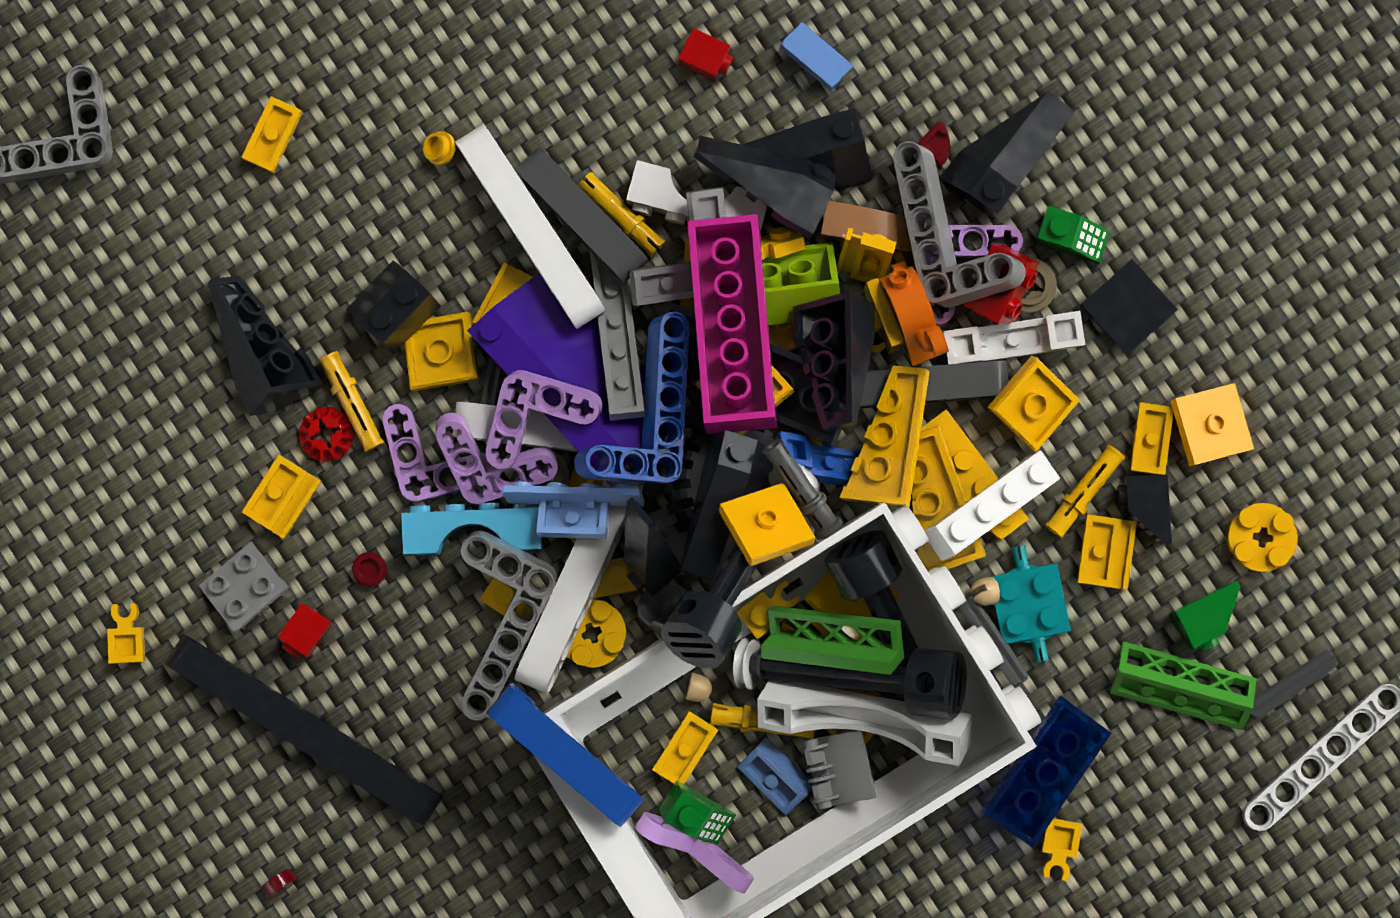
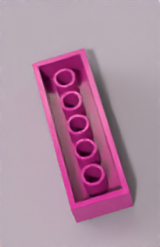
M758 215L687 221L703 419L706 433L708 435L717 434L724 430L739 432L777 428Z

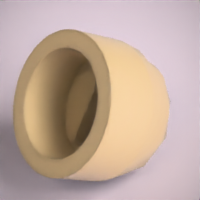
M986 577L972 584L970 594L975 595L973 598L975 603L987 606L996 604L999 601L1000 589L993 577Z
M691 673L685 699L694 702L706 700L712 692V685L709 679L700 674Z

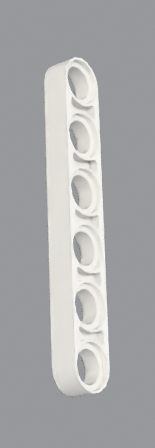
M1384 684L1377 686L1245 805L1242 812L1245 824L1257 831L1267 830L1272 827L1400 711V689L1395 685ZM1383 690L1392 691L1396 697L1395 705L1389 710L1381 708L1378 704V695ZM1358 713H1365L1370 718V727L1364 733L1357 732L1352 726L1353 717ZM1332 736H1339L1345 742V749L1338 756L1331 755L1327 750V741ZM1307 759H1314L1319 764V774L1313 779H1307L1301 773V765ZM1281 782H1288L1294 788V795L1288 802H1281L1276 797L1275 790ZM1256 805H1263L1268 811V820L1262 825H1255L1250 819V811Z

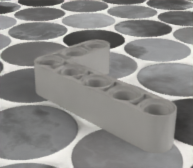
M85 65L75 66L66 76L74 135L1 146L0 184L101 168L111 161L113 148L101 78L90 67ZM90 76L92 78L91 86L87 90L79 91L77 89L78 80L81 77ZM89 109H95L97 111L96 120L91 124H83L82 116L84 112ZM100 142L102 144L101 154L95 158H89L87 155L88 147L92 143ZM60 148H67V159L62 163H54V153ZM32 153L34 155L33 165L30 168L21 169V158L25 154Z
M912 141L899 144L895 149L893 161L917 275L924 287L929 302L949 308L1020 286L1025 278V267L1020 260L1007 254L994 253L957 265L933 153ZM918 152L917 162L910 166L911 157ZM925 185L923 196L917 199L918 189ZM931 217V227L924 232V223ZM938 250V260L931 265V255L934 251ZM1008 263L1009 272L1006 277L1001 279V268ZM974 273H977V282L970 288L969 279ZM945 282L946 290L944 294L938 298V287Z
M475 531L466 538L461 547L463 560L470 566L517 589V592L462 698L461 709L464 715L475 721L482 720L488 716L486 711L500 695L557 582V573L550 564L484 531ZM477 540L483 542L487 547V554L481 557L475 556L470 551V543ZM508 556L513 557L518 563V570L506 572L501 567V559ZM538 572L544 573L549 578L550 584L545 588H538L532 583L531 576ZM520 603L529 604L534 611V615L526 619L521 618L516 612V606ZM508 633L514 635L518 640V646L513 649L504 647L500 640L502 635ZM489 664L498 665L502 670L503 676L498 679L490 678L485 672V666ZM482 695L487 701V707L483 709L474 708L470 703V696Z

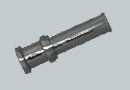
M777 439L768 444L763 450L764 455L772 463L781 479L797 500V507L802 515L806 516L815 529L814 536L816 539L821 540L832 535L842 526L843 521L839 516L833 514L825 502L827 500L825 494L815 490L782 439Z

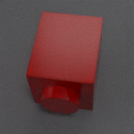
M693 28L679 57V65L716 82L719 74L724 76L727 74L734 57L729 55L730 44Z
M301 603L278 638L284 641L282 648L299 659L301 654L311 657L334 623L307 604Z

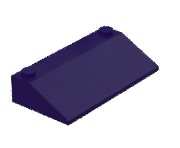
M540 273L492 307L467 330L507 375L516 370H525L597 393L602 401V411L592 423L579 424L543 413L578 452L595 445L641 448L643 417L610 421L598 320L594 318L576 329ZM639 365L640 379H641V387H642V394H643V402H644L645 373H646V372H645V370ZM518 379L515 382L522 391L527 390V388L522 386V380ZM554 388L544 390L543 398L547 404L551 406L560 404L561 395ZM662 390L660 400L664 406L668 407L670 402L669 396ZM569 394V401L564 407L565 410H568L572 404L580 406L584 415H587L590 410L594 411L593 408L589 407V401L586 399L581 404L570 402L573 398L572 394ZM660 425L658 434L660 439L663 440L668 433L666 428ZM592 453L590 465L597 471L600 467V460L597 455ZM625 457L623 461L626 472L633 467V463L628 457ZM606 481L610 487H612L616 483L613 481Z

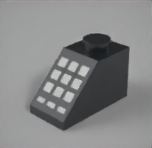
M1168 475L1127 476L1123 478V485L1117 486L1118 505H1124V513L1132 521H1137V525L1160 546L1172 544Z

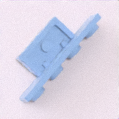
M519 481L514 482L513 486L504 485L502 488V494L508 503L539 504L536 530L539 537L607 539L610 506H627V501L632 497L641 507L644 506V497L640 489H636L635 486L629 484H618L615 488H602L594 483H584L581 487H568L558 482L548 483L547 486H533L531 483Z

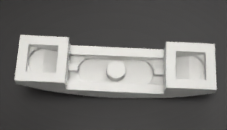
M1080 311L1048 315L1044 318L1011 322L1010 324L984 327L975 326L943 331L949 352H947L948 365L1023 357L1085 345Z

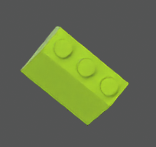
M833 242L805 245V250L776 259L770 256L763 260L768 326L784 323L793 324V306L840 294Z

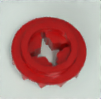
M333 407L316 408L304 416L299 427L300 445L307 455L318 461L329 462L341 458L350 449L354 438L353 426L348 417L342 411ZM321 420L328 429L340 428V430L335 431V434L331 435V448L323 439L312 440V437L321 432Z

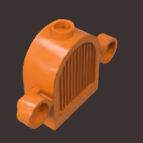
M904 260L891 265L892 272L880 278V282L904 338L902 347L912 366L949 352L945 337L940 327L936 324L930 302L916 271L912 266L907 267Z

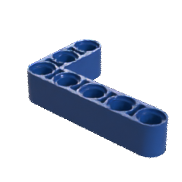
M678 312L663 314L654 318L648 327L644 391L645 417H643L641 448L595 445L584 448L578 452L574 461L575 469L581 477L591 480L660 485L673 482L680 476L683 462L690 333L689 322L683 314ZM666 321L673 327L672 337H669L664 331ZM664 356L668 357L671 361L672 367L670 372H667L662 365ZM662 390L669 396L670 402L668 407L664 406L660 400ZM660 425L664 426L668 433L665 442L660 439L658 434ZM592 453L597 455L600 460V467L597 471L590 465ZM625 457L631 459L633 463L631 474L624 469L623 461ZM658 460H661L666 467L663 477L658 474L656 469Z
M509 684L486 713L619 827H622L644 801V798L535 706L536 702L515 684Z

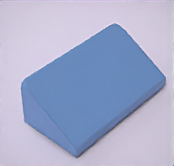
M803 22L780 44V49L831 92L854 67Z
M765 738L737 766L785 816L809 794L812 786H814V783H809V778L768 738Z

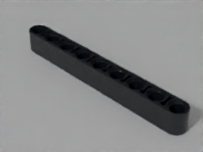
M185 634L181 636L165 662V665L423 826L427 824L443 798L440 793Z

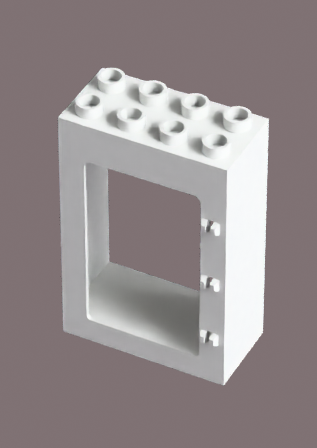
M885 502L873 506L841 526L832 535L815 542L814 545L807 547L746 585L732 605V608L738 611L762 591L771 598L779 583L787 581L790 584L797 578L801 579L803 585L796 587L788 592L787 595L782 589L781 597L789 601L798 595L800 598L799 603L804 600V597L829 571L824 560L831 550L860 534L876 530L885 532L903 569L898 579L890 585L901 594L896 602L918 647L957 651L963 654L966 662V693L960 712L972 714L971 731L973 734L971 744L960 766L928 761L917 754L873 782L877 798L836 805L743 863L741 866L754 877L745 894L737 892L718 879L691 897L680 899L644 840L634 828L635 826L630 818L622 827H619L534 755L634 918H764L1037 747L1027 732L1042 723L1036 709L1020 686L1014 688L1010 684L1002 690L990 672V670L1004 662L998 648L982 626L977 628L973 625L967 630H964L952 610L966 602L965 596L944 565L940 568L936 566L930 571H927L915 549L929 540L917 518L907 505L899 507L893 512H890ZM741 618L742 630L735 642L751 633ZM876 630L882 643H885L880 631ZM663 638L543 713L586 748L583 743L586 735L689 672L695 666L684 662L673 654L665 645ZM618 690L622 698H618L604 708L600 701Z

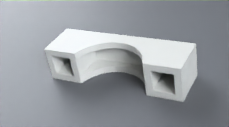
M637 160L626 198L627 205L632 206L631 211L645 216H651L653 211L664 214L666 221L684 225L685 220L689 221L687 200L676 190L672 182L670 169ZM736 187L724 199L726 217L757 214L761 233L768 205L760 199L752 202L745 196L747 192L743 188Z
M1041 450L1024 458L1002 474L989 487L927 528L924 532L928 537L929 544L941 561L956 555L1054 484L1060 477Z

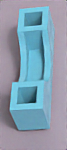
M499 503L479 504V510H465V504L444 505V511L431 512L430 506H410V513H401L403 555H440L447 539L459 529L468 526H482L491 529L501 540L523 551L543 550V537H539L536 533L539 507H534V504H513V508L499 509Z

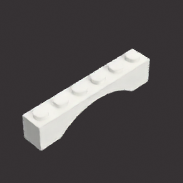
M773 680L767 682L757 699L758 728L788 734L819 729L866 731L898 741L917 752L925 760L960 766L971 744L972 714L960 712L954 719L912 715L908 712L905 701L819 685Z

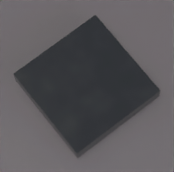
M1133 259L1080 305L1125 356L1178 310Z

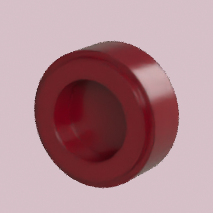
M365 552L355 559L352 572L357 582L367 587H374L385 580L388 567L384 558L379 554Z
M285 869L269 879L262 886V890L268 899H273L289 889L298 879L291 869Z

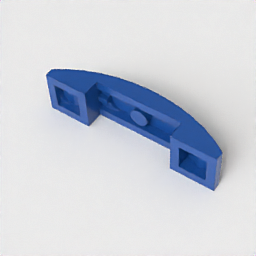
M782 431L776 434L777 439L783 440L795 461L812 472L818 482L835 485L848 484L852 474V465L855 458L859 457L862 447L856 451L835 447L832 449L827 446L809 443V437L806 435Z

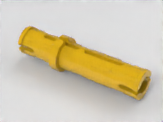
M593 172L587 174L585 178L594 188L592 189L583 179L578 186L651 258L658 253L657 249L648 241L653 242L660 250L666 241L644 223L645 218L641 214L636 215Z
M332 352L319 359L318 361L332 385L330 391L333 396L337 395L364 447V451L368 452L385 443L355 387L357 384L355 377H350L339 356V352ZM337 372L339 373L350 395L349 399L336 375ZM353 404L356 406V408H357V410H358V412H359V414H360V416H361V418H362V420H363V422H364V424H365V426H366V428H367L366 431L364 430V428H363V426H362V424H361V422H360V420H359V418H358L356 412L354 411V409H353V407H352Z
M1108 444L1104 452L1086 472L1070 495H1064L1062 505L1045 524V527L1062 539L1079 515L1084 516L1088 511L1086 506L1106 483L1118 465L1125 459V456ZM1103 467H1105L1103 471L1100 473V475L1096 478V480L1092 483V485L1089 488H1087L1089 484L1093 481V479L1097 476V474L1100 472V470ZM1081 495H1083V496L1081 497V499L1076 503V505L1074 506V508L1070 511V513H1069L1067 516H1065V515L1067 514V512H1068V511L1072 508V506L1075 504V502L1078 500V498H1079Z
M717 703L712 705L710 725L737 728L740 729V732L744 733L752 730L809 739L814 737L815 730L788 734L758 728V709H751V705H744V707L726 706Z

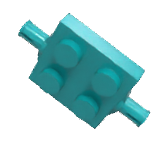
M1026 545L1019 546L1022 560L1019 558L1017 547L1011 548L1016 568L1006 574L991 577L997 581L1000 589V598L995 607L1001 636L1007 644L1019 641L1031 643L1035 663L1041 662L1039 648H1041L1043 661L1049 660L1045 640L1054 634L1069 632L1071 627L1057 563L1040 567L1029 565Z

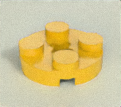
M1257 503L1241 510L1231 520L1227 530V545L1230 552L1240 565L1254 572H1269L1286 565L1297 547L1298 535L1292 516L1280 507L1269 503ZM1261 528L1267 529V534L1271 535V542H1266L1263 548L1259 547V542L1253 539V534L1259 533Z
M593 599L566 657L577 665L590 668L602 667L615 660L624 647L627 634L624 619L619 611L606 601ZM592 623L594 628L600 627L602 633L597 635L598 641L596 643H592L590 639L584 640L582 637V633L586 632L585 626Z

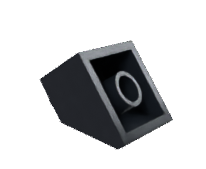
M393 260L346 310L394 355L441 305L414 277Z

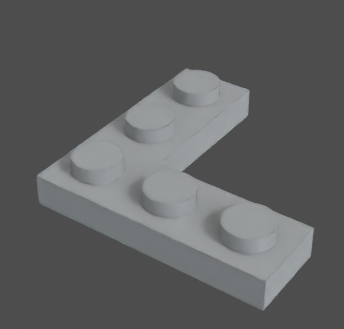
M717 187L686 192L689 221L726 217L723 188ZM691 261L629 270L633 305L639 306L694 297Z

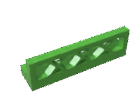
M771 606L768 609L771 635L761 645L762 659L891 675L904 659L901 622L898 620ZM780 618L789 619L798 630L795 632L781 631ZM811 622L821 623L830 633L827 636H820L808 625ZM843 626H852L862 637L859 640L850 639L840 629ZM876 630L890 631L892 644L882 643L873 632Z
M1123 641L1120 648L1118 667L1111 682L1110 694L1243 730L1253 710L1257 678ZM1128 655L1140 658L1146 665L1140 667L1127 663ZM1161 667H1172L1179 675H1168ZM1195 676L1207 677L1213 684H1201L1196 680ZM1233 684L1246 688V695L1233 693L1228 686Z

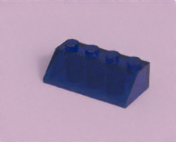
M1059 696L1031 737L1037 747L1015 760L981 812L1008 833L1034 848L1112 733L1064 697Z

